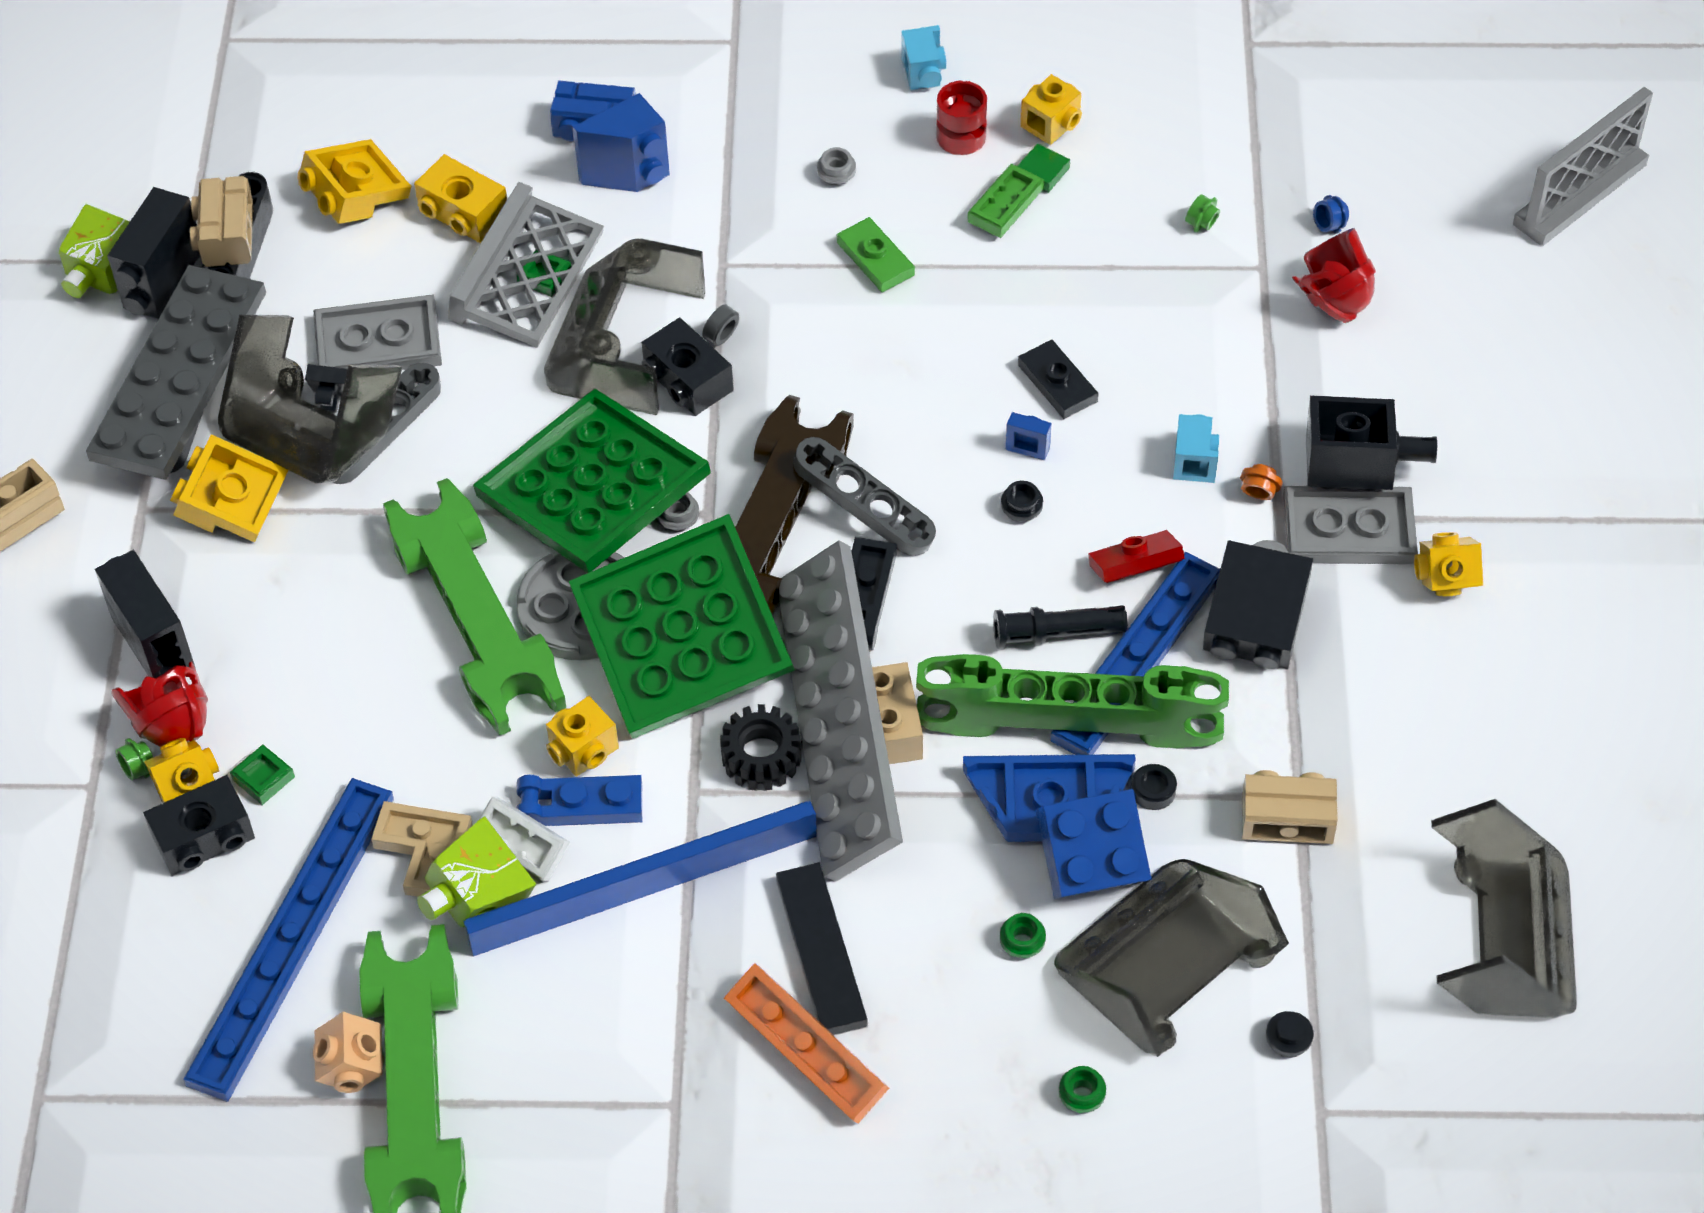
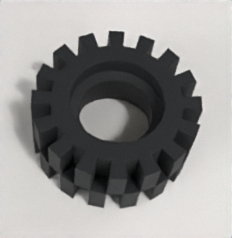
M757 704L758 712L752 713L750 706L742 708L743 717H740L735 712L730 716L731 724L725 722L722 727L723 735H720L721 757L726 774L729 778L735 775L736 784L742 787L747 780L749 790L757 791L758 783H764V790L767 791L772 790V781L776 780L779 787L786 784V775L793 778L796 774V766L800 767L801 736L799 735L797 723L792 724V716L786 712L781 717L780 708L773 706L769 713L766 712L765 704ZM766 738L775 741L778 749L771 755L755 757L747 754L744 751V746L754 739Z

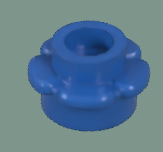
M1326 195L1314 206V222L1322 232L1333 231L1335 234L1340 233L1341 229L1346 227L1349 220V208L1340 197Z

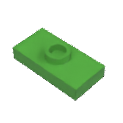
M1011 163L969 210L967 222L1002 238L1044 189V179Z
M870 217L837 233V244L882 293L915 276V266Z

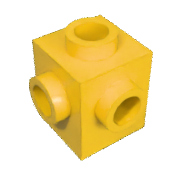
M1053 74L1049 75L1040 84H1035L1021 100L1020 127L1045 143L1052 145L1067 130H1073L1080 122L1082 117V92L1077 90L1072 84L1062 81Z
M1456 532L1435 533L1432 535L1431 541L1419 542L1420 554H1415L1414 557L1416 578L1422 580V584L1428 589L1435 591L1437 596H1456L1462 594V588L1483 586L1482 549L1480 542L1472 537L1459 538V534Z
M587 696L571 708L560 710L546 724L549 743L546 744V749L550 757L558 766L566 765L576 777L587 769H594L600 766L608 755L619 749L616 724L590 696Z
M185 738L165 744L160 748L162 754L144 761L162 803L214 781L213 774L220 771L209 747L202 750L195 740L187 742ZM190 768L186 775L180 776L184 769Z

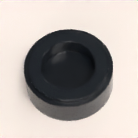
M1147 764L1140 767L1134 773L1131 789H1134L1138 805L1149 810H1160L1173 802L1176 795L1177 780L1169 768L1160 764Z

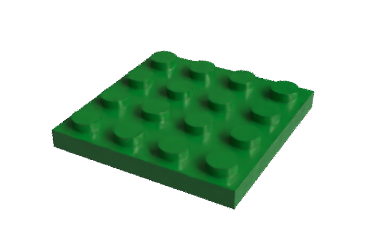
M594 388L473 484L478 498L589 573L711 474V470L707 460Z
M730 514L569 581L632 739L795 671Z

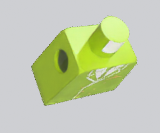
M88 204L83 206L59 247V256L67 275L61 282V286L66 293L74 298H81L90 286L108 294L118 291L107 255L130 221Z
M484 816L432 862L425 875L426 883L431 889L417 897V904L427 919L434 920L448 911L458 926L465 928V919L529 898L537 884Z

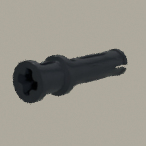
M1124 605L1044 612L1042 608L1036 606L1031 607L1028 612L1004 613L999 609L994 610L993 613L994 639L998 649H1004L1006 644L1032 642L1034 646H1040L1046 642V639L1057 637L1125 633L1128 627L1127 612Z

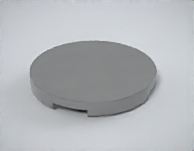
M615 552L594 570L625 557ZM550 553L536 562L520 583L517 592V611L521 627L528 638L541 633L555 657L569 660L599 658L569 584L570 580L587 574V572L561 554L553 556Z

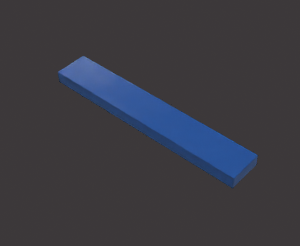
M1185 551V559L1177 562L1095 674L1144 676L1149 669L1158 666L1215 589L1220 568ZM1110 703V704L1116 705V706H1117V705H1122V704H1119V703ZM1053 730L1050 741L1075 755H1093L1109 733Z

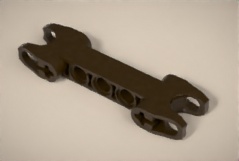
M788 395L784 398L775 411L766 419L759 433L753 458L755 462L766 466L735 526L772 616L779 604V586L782 578L770 574L813 485L800 477L794 469L793 457L796 449L804 439L817 437L827 441L847 456L854 427V413L844 410L838 412L835 418L825 427L812 429L800 425V397ZM814 453L812 456L807 455L806 462L812 465L816 461L819 462L821 456L817 453ZM831 464L829 471L826 470L824 477L829 479L832 470L836 467L834 464Z

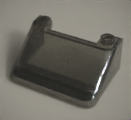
M1178 859L1169 862L1151 875L1152 880L1140 884L1063 948L1054 959L1055 968L1061 977L1144 1052L1159 1057L1163 1052L1171 1049L1177 1041V1031L1173 1023L1168 1020L1171 1015L1238 958L1248 962L1252 968H1261L1271 963L1275 955L1289 944L1262 885L1189 859Z

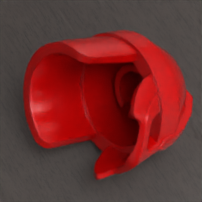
M1348 229L1304 254V262L1310 274L1304 275L1302 278L1293 276L1294 282L1306 294L1314 307L1318 306L1335 320L1343 323L1354 320L1357 317L1356 314L1363 311L1373 298L1375 292L1374 273L1376 272L1371 259L1368 258L1356 229Z
M192 661L189 662V667L175 666L158 678L146 676L141 686L133 690L124 692L119 687L112 689V696L130 719L132 727L140 738L147 739L149 742L162 747L180 738H185L187 742L198 740L203 735V729L207 720L206 704L208 697L200 684ZM185 677L190 678V680L192 681L191 685L187 683Z

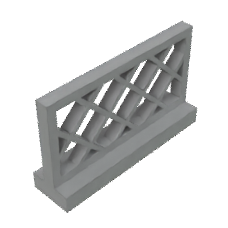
M1645 86L1540 165L1537 169L1530 203L1515 213L1512 225L1543 247L1647 166L1649 154L1640 149L1639 145L1653 92Z
M518 181L450 294L448 319L461 325L464 324L466 319H469L538 348L604 232V226L532 196L533 187ZM537 212L551 218L553 225L534 229L530 219ZM578 229L590 234L586 241L571 244L566 232ZM558 234L563 246L544 251L539 239ZM532 241L535 250H538V253L517 257L514 246ZM553 255L559 258L568 256L572 264L571 269L554 273L548 256ZM536 261V264L542 263L547 275L527 279L522 267L526 263ZM515 269L520 282L501 286L497 279L498 273ZM557 277H561V280L563 282L561 286L558 282ZM552 278L555 297L538 302L532 289L537 288V284L541 281ZM525 291L530 304L510 308L505 296ZM498 298L503 311L490 314L478 309L481 302ZM535 313L539 322L533 332L519 326L515 318Z

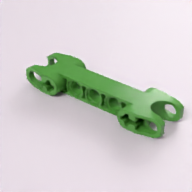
M448 478L436 482L441 504L432 513L423 516L408 514L398 501L394 499L382 503L384 513L393 538L395 554L403 570L408 575L427 568L474 658V661L459 666L461 679L474 707L499 735H503L511 731L506 706L517 695L530 693L540 696L554 712L567 708L565 695L556 672L554 656L541 633L521 641L472 550L487 543L481 521L470 500Z
M972 654L935 656L919 662L917 666L916 689L923 693V695L917 698L920 723L924 728L935 732L965 737H988L994 734L999 727L1139 734L1142 741L1149 746L1177 749L1210 746L1223 740L1224 714L1220 710L1228 707L1229 680L1211 671L1186 666L1160 665L1149 669L1144 676L1002 669V666L996 659L990 656ZM942 670L948 673L951 680L949 684H933L928 682L925 676L930 671ZM1201 685H1212L1218 689L1220 695L1214 699L1196 698L1194 692ZM1021 698H1031L1032 700L1026 701L1022 700ZM1073 700L1076 701V703H1069L1066 701ZM1110 703H1119V704H1122V705H1117V706H1116V705H1112V704H1110ZM932 704H943L950 707L949 713L942 718L930 717L925 712V709ZM1192 719H1208L1213 722L1215 729L1209 733H1199L1192 728L1190 722Z
M445 924L431 925L426 951L417 959L408 962L394 961L385 951L381 930L370 931L367 933L364 955L359 969L362 1013L365 1019L384 1017L388 1145L370 1146L364 1149V1180L369 1191L373 1213H397L398 1208L406 1200L417 1196L434 1199L439 1203L442 1213H461L467 1190L463 1138L441 1139L436 1012L459 1009L458 978L448 947Z

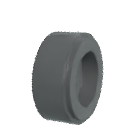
M727 304L719 306L705 323L702 337L714 346L722 345L734 333L739 323V313Z

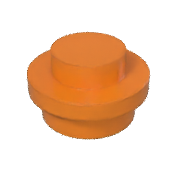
M1254 464L1252 467L1245 468L1240 476L1243 482L1241 486L1242 491L1253 498L1261 500L1273 499L1275 492L1280 491L1283 484L1282 479L1277 476L1276 470L1264 464Z

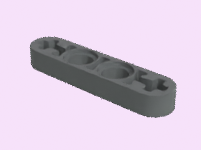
M416 363L402 372L323 450L320 460L325 478L334 484H346L356 479L437 399L441 393L438 370L428 363ZM392 404H401L406 407L403 413L396 416L388 415L384 412ZM367 430H373L379 434L377 439L371 442H361L357 439L360 433ZM346 460H348V464H346V465L342 464L343 462H345ZM335 461L338 462L336 466H333Z
M810 437L799 443L793 457V466L800 477L888 542L896 543L900 551L908 555L918 556L929 550L936 536V527L927 515L827 441L817 437ZM819 454L821 456L819 462L816 461L812 465L806 462L807 455ZM831 464H834L836 467L832 470L829 479L824 477L826 470L829 471ZM842 475L853 477L858 483V490L852 493L840 490L836 484V478ZM876 500L887 502L891 506L892 515L887 518L875 516L870 509V503ZM899 514L904 516L902 523L900 522L898 528L895 529L892 526L895 524ZM918 528L923 533L921 538L918 537L913 541L908 537L909 532Z

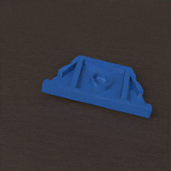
M1136 755L963 756V772L1006 842H1042L1036 809L1045 805L1124 791L1135 770Z

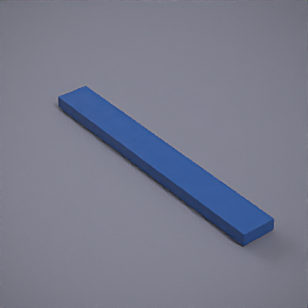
M351 778L183 1079L186 1087L229 1102L372 841L371 839L383 802H393L392 791Z
M805 801L465 919L464 925L473 956L480 955L817 837L815 810L810 801Z

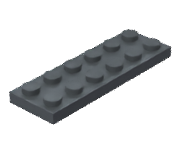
M188 265L87 447L86 453L89 461L164 480L168 479L266 295L264 282Z

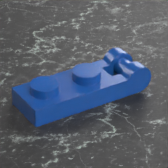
M523 775L517 779L516 794L521 798V803L516 808L544 826L643 822L642 775L542 779L536 775ZM552 799V805H540L539 800Z

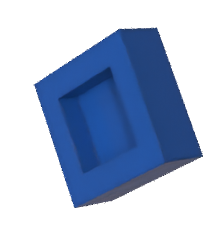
M1011 412L1006 424V450L1045 461L1051 445L1052 423L1041 420L1036 416H1026Z

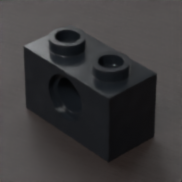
M681 317L641 342L643 353L641 365L645 374L653 382L659 381L668 390L670 397L677 405H684L695 416L734 391L732 365Z
M228 775L143 812L150 833L171 876L182 871L194 870L204 861L224 852L238 850L246 842L255 839L248 814ZM208 826L207 828L201 831H195L200 827Z

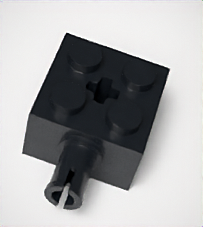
M1310 395L1306 428L1307 486L1325 489L1337 487L1358 488L1368 491L1378 489L1393 490L1395 469L1398 461L1436 463L1437 436H1399V431L1396 428L1395 399Z

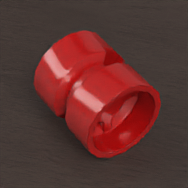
M958 80L946 84L937 94L936 139L939 146L946 152L954 155H968L981 149L986 142L987 95L985 90L978 84L971 81Z

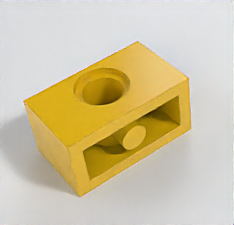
M443 154L414 182L419 210L430 219H437L450 226L457 234L461 236L466 235L479 243L483 241L507 201L506 187L446 154Z

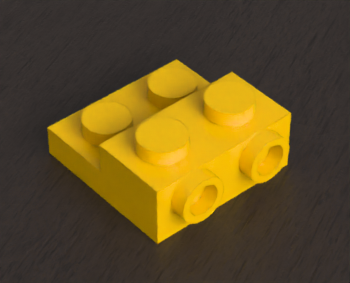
M372 139L304 151L301 167L297 175L300 188L304 192L311 191L317 198L320 212L324 216L331 215L338 224L372 218L375 205L408 199L412 187Z
M211 434L204 449L196 446L186 467V469L193 471L189 480L186 481L180 478L170 501L177 504L173 516L213 533L215 526H218L255 543L289 469Z

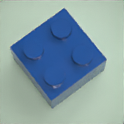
M1134 789L1045 805L1036 809L1054 899L1152 880Z

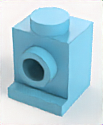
M939 25L901 31V59L910 91L940 86L942 81L941 70L946 69L947 64L944 47L940 46Z
M1179 414L1173 473L1174 480L1215 483L1219 453V434H1211L1213 417L1200 414Z

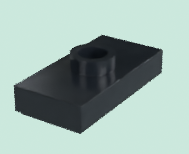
M1053 339L1018 356V366L1063 419L1098 402L1099 393Z

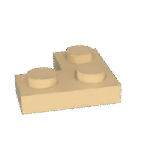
M384 801L371 840L374 849L412 855L403 888L405 895L418 897L431 889L426 883L425 875L432 862L472 827L473 823L471 815Z

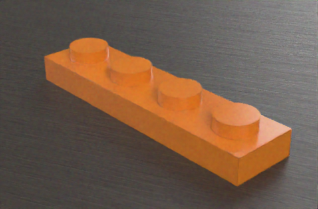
M756 963L749 968L724 997L734 1009L857 1124L889 1090V1087Z

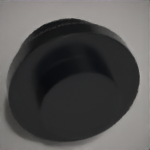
M1024 480L1016 481L1010 484L1003 492L1001 508L1013 520H1032L1043 509V496L1033 483Z
M1294 1011L1277 1013L1269 1020L1266 1028V1039L1269 1046L1278 1055L1287 1058L1296 1057L1306 1052L1310 1048L1314 1037V1030L1310 1021L1302 1014Z

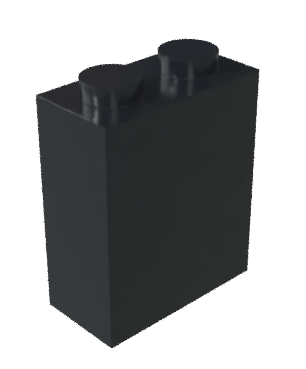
M153 186L107 255L123 308L136 315L144 314L159 319L188 265L194 266L200 257L199 251H193L191 247L190 227L197 226L192 216L191 201L188 196Z
M1228 540L1204 631L1203 650L1209 651L1215 657L1225 660L1241 658L1253 661L1257 666L1265 669H1277L1278 667L1288 669L1311 578L1313 558Z
M134 549L121 556L113 557L105 564L94 569L113 622L149 677L158 678L175 666L189 667V662L191 661L194 664L180 619Z

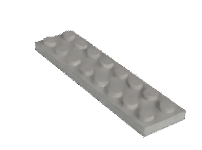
M840 540L783 576L779 586V603L787 652L795 671L791 672L811 802L816 813V833L824 877L835 882L903 843L851 546Z

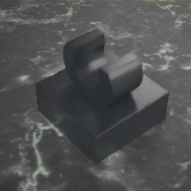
M313 364L307 365L305 381L313 392L316 393L315 404L320 405V411L337 413L340 396L354 397L357 381L348 369Z

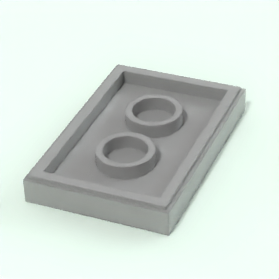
M434 294L313 309L317 365L346 368L352 376L406 370L416 363H428L433 366L442 365Z
M1284 486L1286 545L1290 554L1313 558V563L1414 564L1415 554H1418L1412 487H1393V490L1378 489L1368 491L1358 488L1336 487L1325 489L1316 486Z

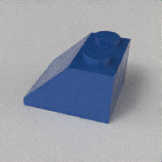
M640 93L572 126L578 177L582 185L638 192L670 175L665 120Z

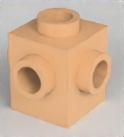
M343 1011L314 1030L315 1045L313 1048V1058L315 1060L316 1082L335 1087L337 1091L342 1093H354L383 1075L384 1056L382 1054L381 1023Z

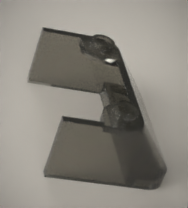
M636 238L625 242L585 271L545 363L544 375L547 387L554 393L582 399L596 388L629 410L657 415L659 401L655 368L618 360L621 353L620 340L614 333L608 331V328L627 283L704 299L706 288L703 251Z
M239 315L218 413V426L221 434L227 440L314 483L335 482L386 435L402 367L398 365H348L336 416L301 399L304 386L302 369L298 363L285 357L294 317L289 315Z
M1492 799L1431 820V828L1457 849L1454 870L1458 880L1478 895L1480 962L1436 975L1437 984L1478 1014L1557 1018L1573 1013L1577 1007L1570 878L1567 864L1560 851L1497 799Z

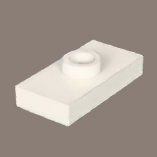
M491 796L479 819L484 816L488 819L526 871L542 881H549L570 841L501 798Z

